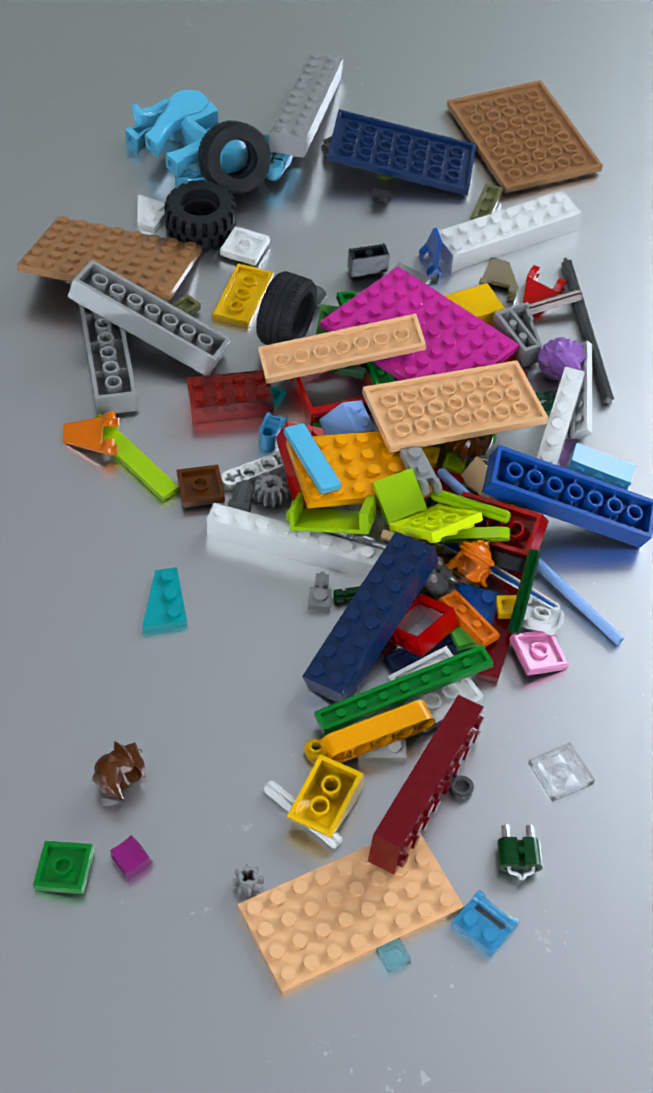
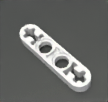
M280 451L224 472L221 476L223 489L232 492L235 490L236 483L241 480H248L251 484H254L261 474L267 476L269 472L271 475L285 472ZM272 464L274 467L272 469H265L263 465ZM246 471H253L255 475L246 476L244 473Z

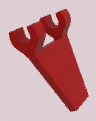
M533 265L526 277L523 303H533L563 294L566 289L564 285L567 281L559 278L553 289L537 282L540 277L538 272L541 268ZM545 311L533 314L532 316L539 319Z

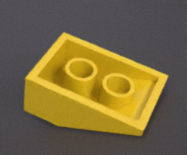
M320 754L292 805L287 818L332 838L354 806L364 786V773Z

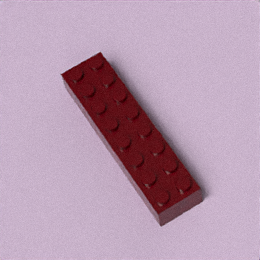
M457 695L375 830L368 857L369 863L395 875L399 867L404 868L409 858V854H407L409 849L414 850L420 839L419 832L421 830L425 831L431 819L429 815L431 812L436 813L441 803L439 798L442 794L446 795L451 786L450 779L457 777L461 769L460 762L467 760L471 751V743L476 744L481 734L479 730L485 719L482 716L484 706Z

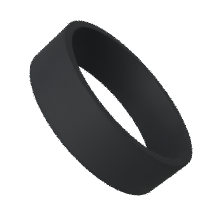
M492 549L491 554L494 565L523 573L526 559Z

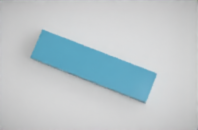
M304 423L285 427L283 432L320 494L340 490L341 482Z

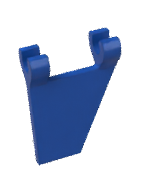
M433 228L426 243L419 250L421 259H424L425 254L429 253L432 266L427 269L426 274L431 280L434 274H437L438 279L443 277L439 267L442 240L437 228Z

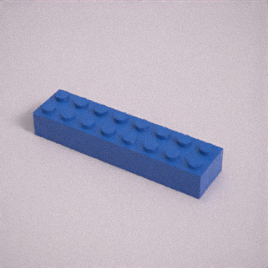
M498 445L489 456L482 493L639 548L652 538L653 499Z

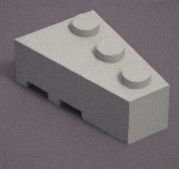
M525 302L495 312L492 327L519 344L518 350L512 355L522 368L538 363L542 344L537 328L533 324L529 303Z

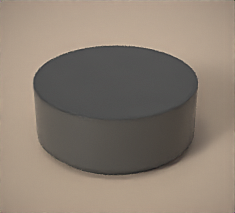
M457 776L451 780L449 792L454 799L465 801L472 796L474 784L470 778Z

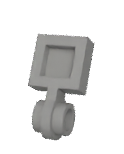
M323 571L316 573L315 586L317 587H310L307 610L330 612L332 589L324 588H328L329 574H325Z

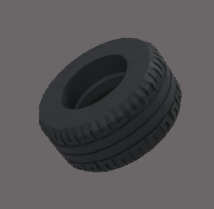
M233 120L218 123L204 134L198 147L197 160L203 177L207 182L211 181L216 185H222L231 194H243L250 192L255 187L257 188L264 180V177L267 176L266 174L270 168L271 153L267 140L258 129L247 123ZM232 140H240L246 145L248 160L245 167L239 173L230 175L223 171L220 155L227 143Z

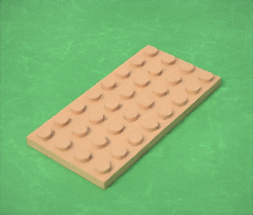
M518 361L363 387L362 394L389 453L400 451L403 448L424 447L544 425L548 423L549 419Z
M420 832L418 834L420 839L414 850L409 849L407 863L404 868L399 867L395 875L368 862L371 847L369 845L238 903V910L282 996L461 912L464 908L462 902Z

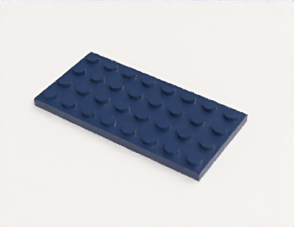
M338 109L327 160L468 196L476 144Z

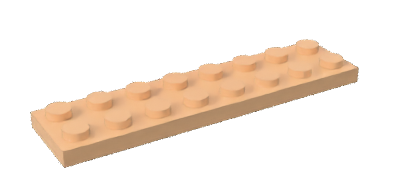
M412 314L258 347L266 384L423 351L426 350V343L417 315Z

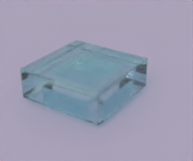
M400 938L380 946L376 950L388 974L410 964L412 960Z

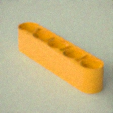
M417 700L332 732L320 740V746L326 757L342 763L423 732L433 726L435 719L425 702Z

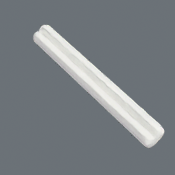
M272 780L264 787V792L288 812L290 811L296 800L293 796ZM310 829L334 849L342 842V836L335 832L332 838H329Z

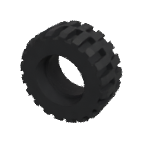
M199 180V182L189 181L188 184L183 183L178 188L175 187L166 198L164 205L165 226L169 236L183 243L194 242L196 245H202L203 249H208L211 246L214 248L219 243H225L236 226L235 199L220 184L216 185L214 182H204V180ZM193 214H208V215L196 216V215H193Z

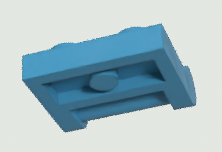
M478 890L470 902L452 920L451 925L492 957L514 932L520 921L515 917L511 918L485 897V893ZM481 906L505 925L504 929L498 928L479 913L476 908Z

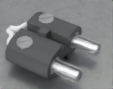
M437 555L439 562L423 587L435 598H440L448 594L446 590L449 582L456 586L459 580L452 574L453 569L447 568L445 566L447 563Z

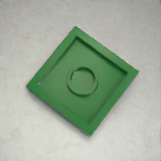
M45 841L33 882L34 890L84 894L95 850L93 844Z

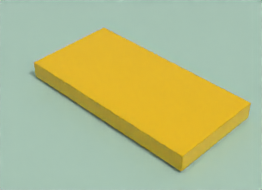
M237 264L212 313V319L249 329L260 307L264 293L274 278V272Z

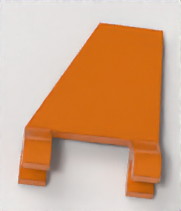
M109 411L102 417L66 423L63 428V442L102 454L116 455L118 454V446L114 445L113 439L103 441L104 426L118 427L120 419L119 417L115 418L114 411Z

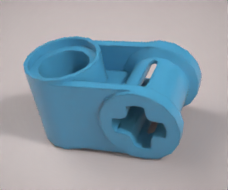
M270 412L266 413L259 429V447L261 450L273 451L278 445L276 437L288 421L287 417L280 418L273 416Z

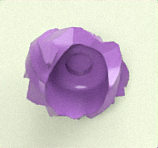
M557 337L555 340H549L540 349L538 365L541 372L547 378L561 381L565 367L581 370L580 363L587 356L583 353V344H577V340L571 341L570 338Z

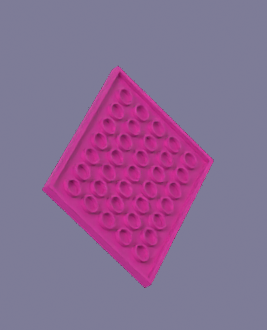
M399 266L325 317L320 323L321 328L327 332L416 314L426 343V350L372 361L399 381L499 364L504 362L519 348L518 343Z

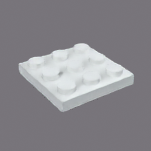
M445 646L389 675L388 682L450 658L453 654ZM467 677L407 701L404 705L417 700L425 702L435 719L433 726L424 731L426 733L440 725L457 695L477 704L484 702V696L471 678Z

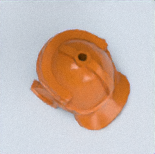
M483 539L472 542L463 541L458 546L461 550L457 556L451 559L445 566L449 569L457 567V571L463 574L466 579L480 583L481 586L487 588L486 578L491 572L490 566H494L489 543Z

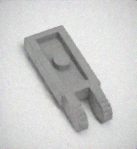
M418 446L400 449L399 456L406 469L413 468L422 495H429V484L434 493H441L442 484L422 448Z

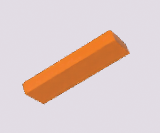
M457 590L439 598V602L455 609L459 626L479 646L483 644L486 647L499 639L500 634Z

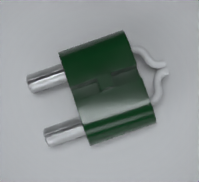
M504 824L501 826L502 838L497 840L499 869L517 876L519 880H526V876L543 869L540 839L535 837L533 825H526V837H523L522 840H517V837H510V827ZM517 870H523L525 873L521 876Z

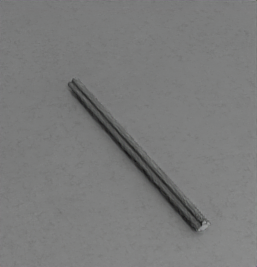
M564 258L561 265L569 291L581 290L572 260ZM583 298L580 301L573 302L584 341L588 340L592 344V368L602 401L610 405L612 400H614V395Z

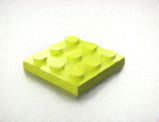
M436 504L389 523V528L394 533L399 532L406 536L414 537L416 540L424 539L428 540L429 543H436L441 541L442 537L456 535L461 529L474 527V524L482 521L483 518L482 512Z

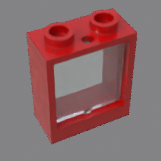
M421 594L413 601L389 641L393 645H398L410 653L423 657L459 626L455 609Z

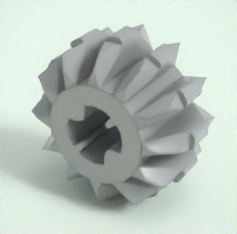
M269 472L267 476L261 474L259 479L255 481L253 494L257 498L258 503H263L265 507L272 505L274 508L276 504L282 506L284 501H287L290 487L285 477H280L278 473L271 475Z

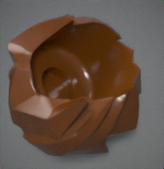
M492 434L446 442L443 445L457 454L463 463L468 457L485 456L490 450L493 440Z
M114 741V750L100 757L95 763V773L92 781L99 785L100 790L106 795L119 797L123 800V789L128 788L131 783L133 784L140 780L141 776L145 778V764L141 756L143 750L139 749L135 742L124 746Z

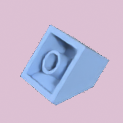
M362 400L341 403L319 419L325 435L375 431Z

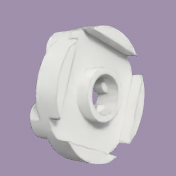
M533 599L527 605L522 627L542 631L547 635H554L556 630L562 627L565 614L563 611L560 613L558 610H553L538 600Z

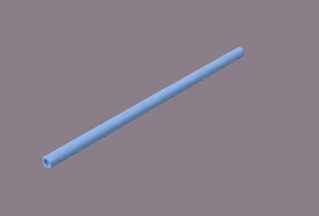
M444 467L440 468L436 473L457 495L461 496L462 491L470 493ZM539 558L537 571L611 641L619 645L625 637Z

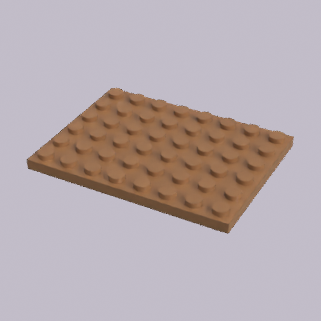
M541 80L447 100L448 109L470 142L476 144V151L500 187H503L505 194L602 171L603 165Z
M61 216L56 218L17 263V271L73 282V279L91 260H94L153 295L169 302L202 253V245H196L194 242L183 243L175 238L167 239L155 234L147 235L142 234L140 231H127L120 227L112 228L100 223L92 224L85 220L77 221Z

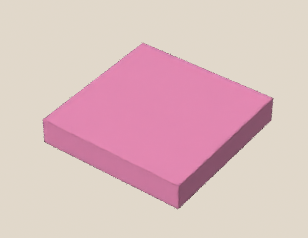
M542 631L519 633L518 635L512 634L509 638L526 675L566 670L569 666L554 635H547Z

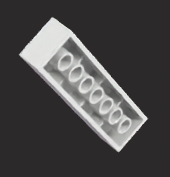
M561 190L438 231L442 240L440 259L452 273L490 260L491 257L496 258L576 231L579 228L582 212Z

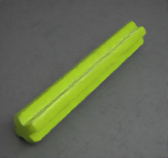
M442 490L441 493L432 492L431 498L434 501L453 507L482 512V516L503 523H508L511 517V513L508 510Z

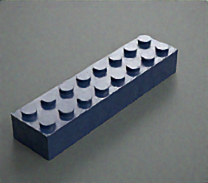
M399 532L394 533L302 677L309 690L335 702L342 701L356 694L439 562L434 546Z

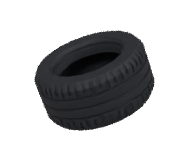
M284 271L278 273L271 280L264 293L257 316L256 333L263 344L270 345L306 336L317 302V287L311 279Z

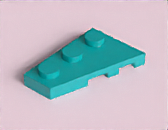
M177 567L155 570L142 625V633L187 626Z

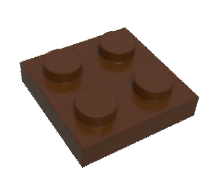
M218 464L176 470L183 508L225 502Z

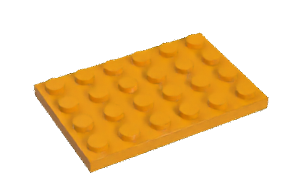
M380 431L312 436L342 484L340 490L320 494L289 441L287 440L286 443L307 508L364 503L367 495H375L372 482L406 470L399 456L400 451L389 453ZM429 484V488H430L429 495L423 496V498H425V497H431V494H432L433 490H432L430 484Z

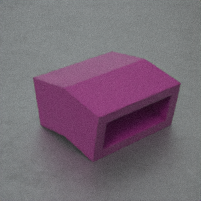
M132 835L110 850L111 858L127 880L138 875L153 863L152 859Z

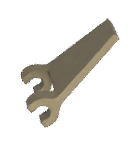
M491 257L483 277L480 278L479 284L490 283L509 288L507 301L514 302L519 287L510 262Z

